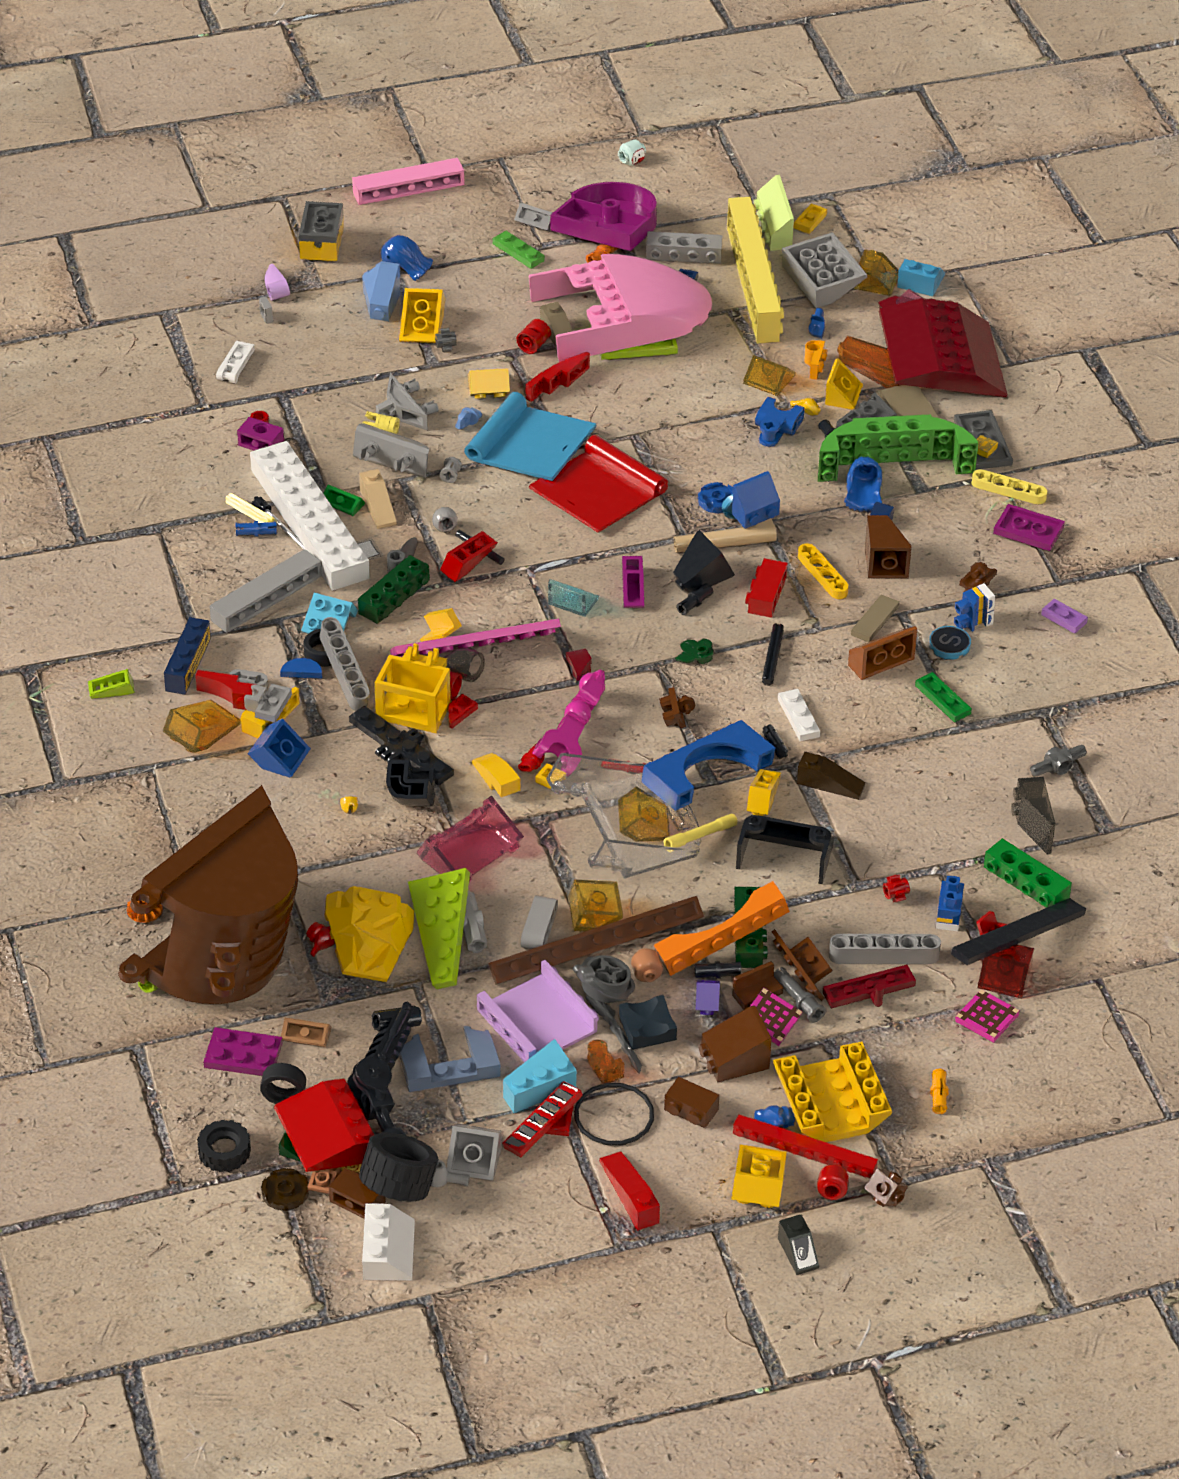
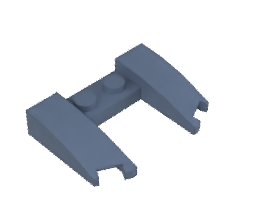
M464 1026L471 1058L429 1065L419 1034L412 1036V1040L404 1044L402 1051L399 1053L408 1091L414 1092L501 1077L500 1061L489 1030L478 1031L471 1029L470 1026Z

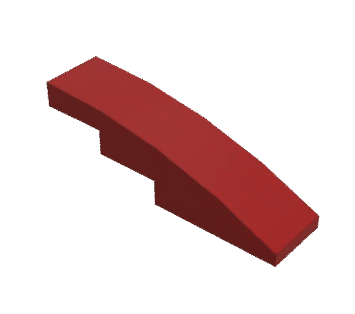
M584 352L575 355L539 373L526 383V400L533 402L543 392L550 395L560 385L568 388L590 368V353Z

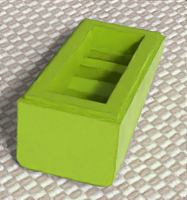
M128 669L88 681L91 699L135 693L133 678Z

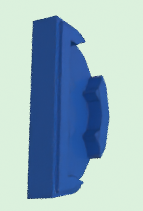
M296 658L282 666L280 677L322 678V669L317 662L311 659Z

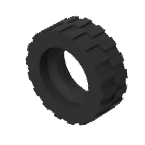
M225 1119L214 1121L209 1125L207 1124L199 1133L200 1135L197 1139L199 1159L210 1170L230 1172L240 1168L250 1157V1135L247 1133V1129L239 1122L236 1123L234 1120L228 1121ZM221 1139H230L236 1143L234 1150L225 1153L214 1151L212 1145L215 1141Z

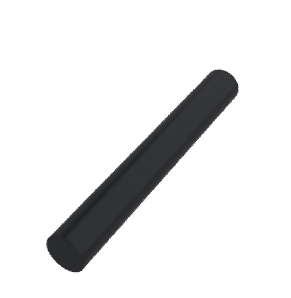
M458 530L455 534L457 538L464 542L471 538L462 530ZM493 550L487 555L488 558L499 565H502L505 561L504 557Z

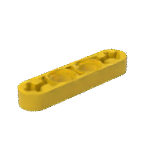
M809 543L800 545L798 547L799 561L831 597L835 599L846 598L849 585L814 545ZM813 564H821L823 566L816 567L813 566ZM824 576H832L833 578L826 579Z

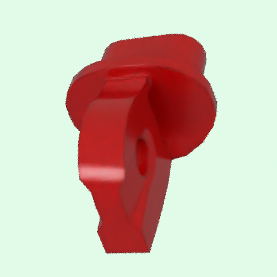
M536 744L528 753L522 756L521 763L518 765L520 771L531 772L538 769L541 763H543L545 754L542 758L533 754Z

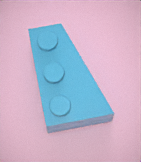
M554 1039L503 1079V1098L513 1113H517L542 1103L563 1081L576 1087L577 1070Z

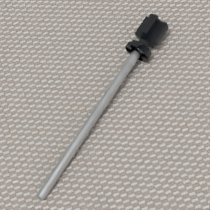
M255 496L251 504L274 517V521L304 550L305 547L301 541L271 513L272 507L267 505V502L261 496Z

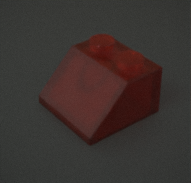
M1016 944L984 958L977 988L1022 999L1032 968L1034 948Z

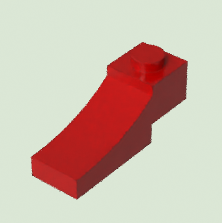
M197 670L195 675L197 691L219 696L232 703L233 708L246 710L244 698L245 695H252L251 685L254 684L239 682L238 675Z

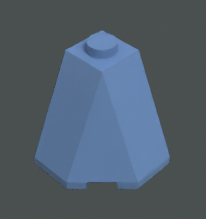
M381 261L373 269L363 273V293L370 319L389 321L400 296V264Z

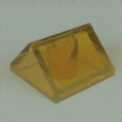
M753 355L743 384L778 396L793 379L796 372L785 366Z

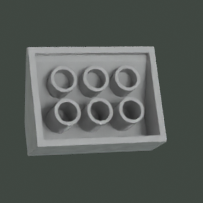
M833 232L782 248L783 268L815 308L835 302L867 278V274Z

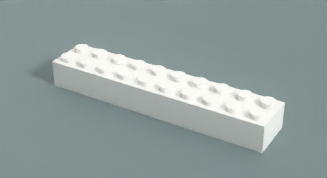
M285 441L250 452L251 471L294 535L301 541L308 552L321 561L322 577L330 589L333 591L370 579L368 558L289 443Z

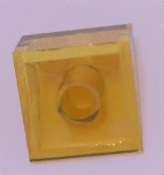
M864 249L859 265L867 274V278L856 285L855 289L892 296L898 280L899 269L883 252Z
M637 786L618 800L620 832L624 836L631 838L635 842L664 841L665 838L670 837L668 806Z
M573 880L568 901L574 931L585 932L623 918L618 883L616 881Z

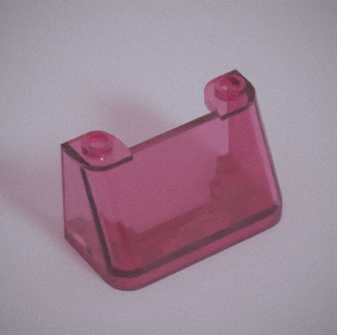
M490 796L482 802V807L475 808L467 817L440 834L439 832L427 838L417 851V855L439 874L466 868L470 872V882L472 880L471 876L505 853L509 852L512 854L520 848L519 842L524 836L493 796Z

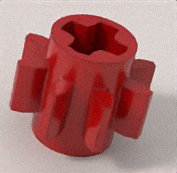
M900 874L886 877L888 882L883 883L885 897L892 899L893 902L906 900L905 894L910 893L908 880L905 877L901 878Z

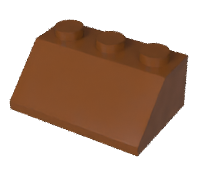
M914 626L901 629L849 649L848 666L863 680L914 660L917 628Z

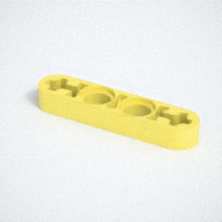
M976 470L973 472L972 485L978 489L1033 504H1043L1046 502L1047 489L1041 485L986 470ZM996 483H1002V484H1004V485H1003V486H999V485H996ZM1015 488H1021L1023 491H1017Z

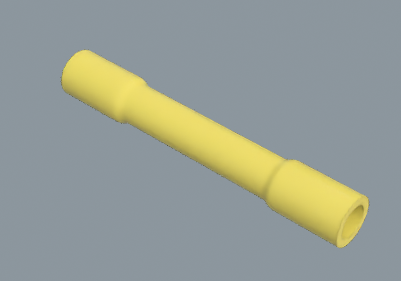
M731 813L708 824L664 839V846L670 851L712 833L729 829L737 825V817Z

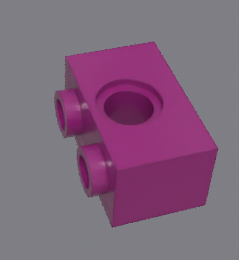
M248 417L237 430L238 446L255 451L284 442V429Z

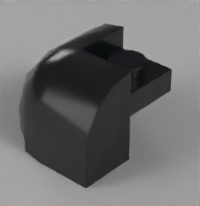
M388 760L386 784L389 793L395 801L409 807H431L434 804L436 795L434 792L436 774L434 767H412L410 760Z

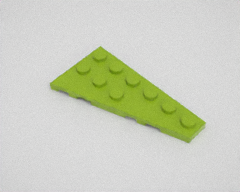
M466 868L408 881L431 982L437 990L457 985L470 872Z

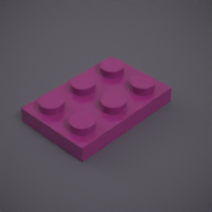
M1008 504L994 526L993 534L1051 551L1064 528L1065 521Z
M214 1027L203 1061L204 1068L262 1076L268 1066L277 1063L283 1039L281 1036Z

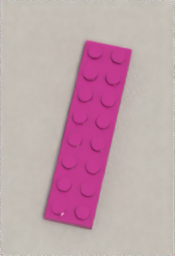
M553 619L417 642V644H419V654L428 656V652L433 651V648H438L439 654L451 652V650H454L453 647H458L459 650L469 649L476 643H479V647L495 643L494 640H499V643H506L515 640V637L518 636L520 640L529 639L535 636V633H539L540 636H547L556 633L555 629L561 627L560 619ZM414 643L395 646L390 649V654L403 657L408 647H413Z

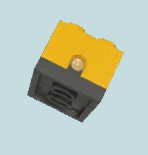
M306 201L299 231L300 259L338 260L341 235H343L344 230L343 203Z

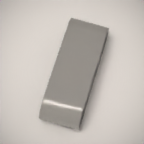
M535 895L522 932L521 948L533 949L547 944L557 913L558 899Z

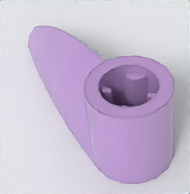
M273 263L270 264L265 274V285L269 298L272 301L289 296L290 290L286 279Z

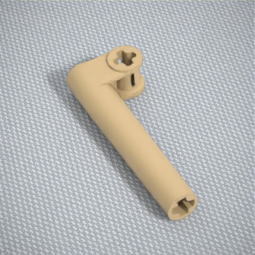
M772 518L746 529L740 527L703 532L717 548L774 542L777 539L776 528ZM695 534L674 536L675 552H685Z

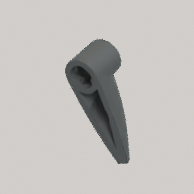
M416 537L406 541L398 550H392L387 554L388 573L409 555L414 556L418 543Z

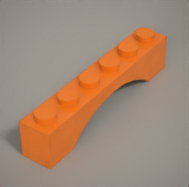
M774 881L753 891L745 905L725 922L697 933L673 934L654 944V947L660 956L662 964L669 975L672 976L789 913L790 910L785 897Z

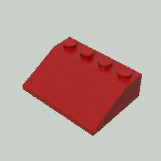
M345 1078L322 1081L275 1104L274 1109L306 1172L362 1164L368 1142L374 1136V1133Z

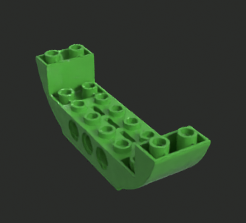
M931 414L853 418L852 422L843 424L833 430L822 442L819 451L817 481H837L839 465L853 464L855 459L859 457H869L877 463L952 459L955 474H972L976 470L978 441L971 433L959 425L932 417Z

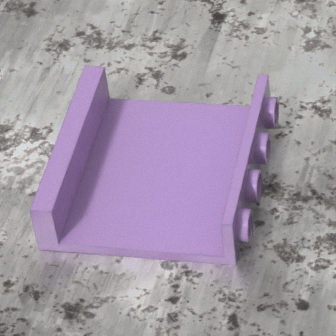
M546 960L541 962L540 975L493 999L485 991L477 994L478 1012L523 1062H526L554 1039L564 1050L597 1032L599 1018L596 1011L586 1005L583 997L577 995L570 983L566 980L564 981L557 969L553 966L551 967Z

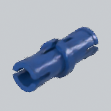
M276 521L236 523V536L254 535V537H259L261 534L277 535Z

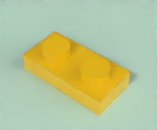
M811 203L795 220L793 228L810 234L827 216V209Z

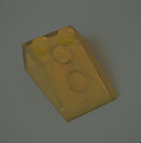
M207 700L170 709L163 732L170 736L171 740L183 745L187 751L196 753L210 748L238 727L241 721L213 700Z

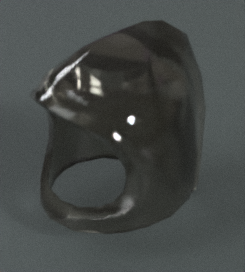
M469 647L458 648L443 657L447 658L446 668L461 674L462 680L467 682L476 681L484 670V655ZM478 655L481 659L480 667L475 674L471 675L469 672L470 664L474 656Z

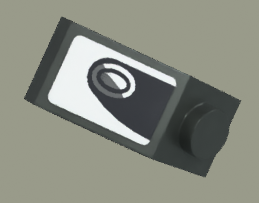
M802 1214L779 1220L778 1240L796 1275L819 1269L812 1234Z

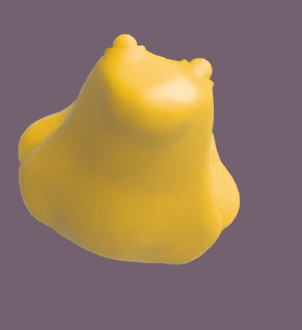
M812 398L790 401V407L793 408L795 405L805 407L804 413L810 416L818 415L821 411L818 404Z

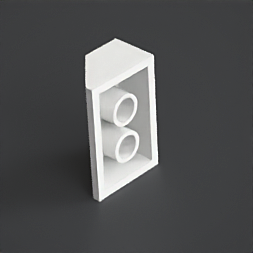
M391 1204L365 1205L362 1256L363 1280L412 1281L415 1219Z

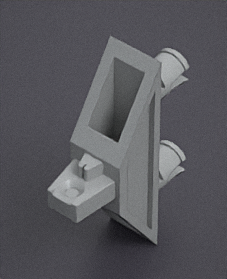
M390 372L387 400L376 405V413L397 417L400 422L428 431L427 415L438 412L437 403L434 404V400L421 406L417 404L409 395L411 392L420 390V385L416 378L401 384Z

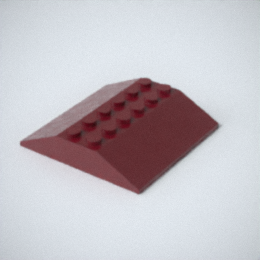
M919 298L879 309L895 384L1007 398L1008 394L988 321L958 302L942 301L933 298Z

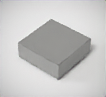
M266 296L259 299L260 314L265 323H272V306Z

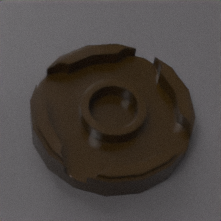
M282 1168L274 1170L270 1173V1176L265 1177L262 1181L261 1194L263 1201L269 1207L276 1210L288 1211L296 1209L303 1205L308 1198V1180L295 1169Z

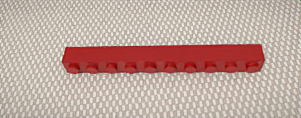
M738 1114L733 1124L734 1135L822 1164L839 1165L846 1169V1171L865 1178H871L878 1166V1159L740 1114Z

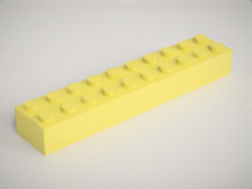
M751 197L728 198L727 231L756 343L779 342L780 334H783L781 319L784 318L783 307H780L781 300L780 295H777V284H774L771 261H767L768 250L765 249V239L762 238V228L759 226L756 206L752 204Z

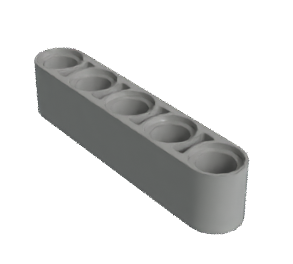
M327 617L321 624L320 640L349 706L354 711H357L364 705L367 707L370 691L340 622L336 618Z
M835 934L830 939L829 959L835 964H934L938 962L940 957L941 939L934 934Z

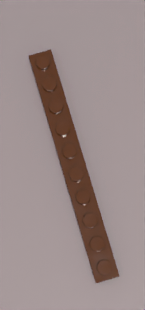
M694 896L488 964L495 985L541 971V962L544 960L551 967L703 918L704 914L698 897Z

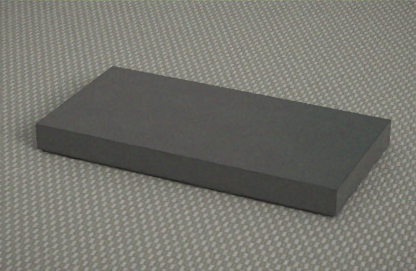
M992 410L954 415L955 424L971 433L976 440L982 435L998 442L997 449L988 458L977 454L976 470L1013 465V458Z

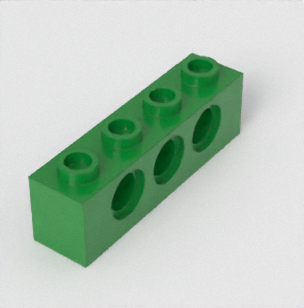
M1001 838L985 852L984 868L1022 891L1025 895L1036 900L1042 906L1047 908L1070 898L1071 881L1005 839Z

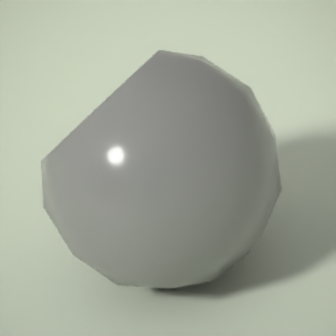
M441 507L433 514V526L441 532H449L456 527L458 517L453 509Z

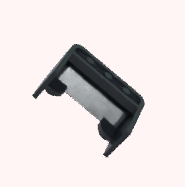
M751 815L745 818L737 843L736 869L741 868L749 839L822 852L818 884L823 885L834 844V836L827 828L759 815Z

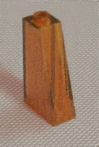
M847 336L843 342L839 343L837 353H839V359L844 365L886 389L900 386L895 384L886 347L851 336Z

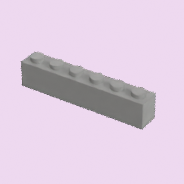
M306 549L300 551L211 604V621L226 633L230 632L322 576L321 561Z

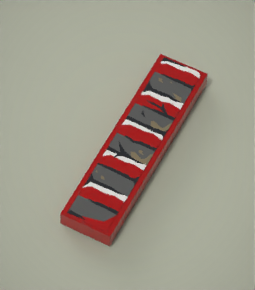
M563 1081L502 1143L504 1149L522 1158L583 1096L581 1090Z

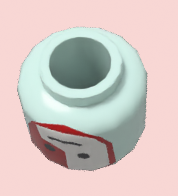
M638 140L623 143L618 151L619 159L622 163L630 166L640 163L645 158L646 148Z

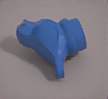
M772 1105L766 1109L756 1110L754 1114V1119L777 1127L788 1128L795 1123L793 1110L787 1106L780 1108L777 1105Z

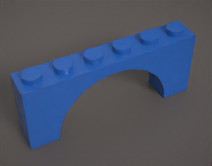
M739 720L653 762L647 763L643 768L642 783L672 809L677 811L692 803L694 786L685 775L687 769L692 765L710 759H727L745 764L757 772L773 764L775 747L744 721Z

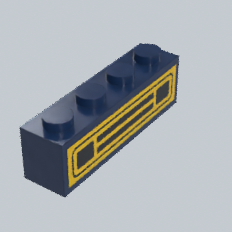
M189 617L164 671L166 692L186 695L211 640L209 620Z

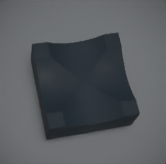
M664 995L655 996L641 1003L619 1004V1018L632 1050L677 1040V1026L669 1013Z

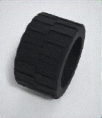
M392 1132L378 1133L372 1136L368 1142L359 1178L368 1189L386 1198L406 1202L420 1201L428 1196L439 1157L433 1148L416 1138Z

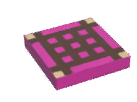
M765 988L762 989L751 1004V1006H756L772 1038V1042L780 1046L802 1014L801 1010Z
M981 989L956 1015L955 1022L994 1043L1019 1016L1020 1010Z

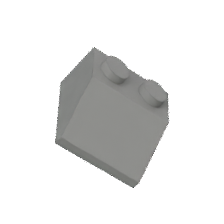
M463 1124L453 1125L446 1168L448 1173L468 1174L473 1178L493 1181L501 1153L504 1131Z

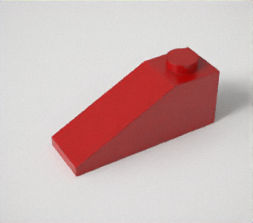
M481 531L447 552L440 571L456 582L466 576L497 546L498 542L484 531Z

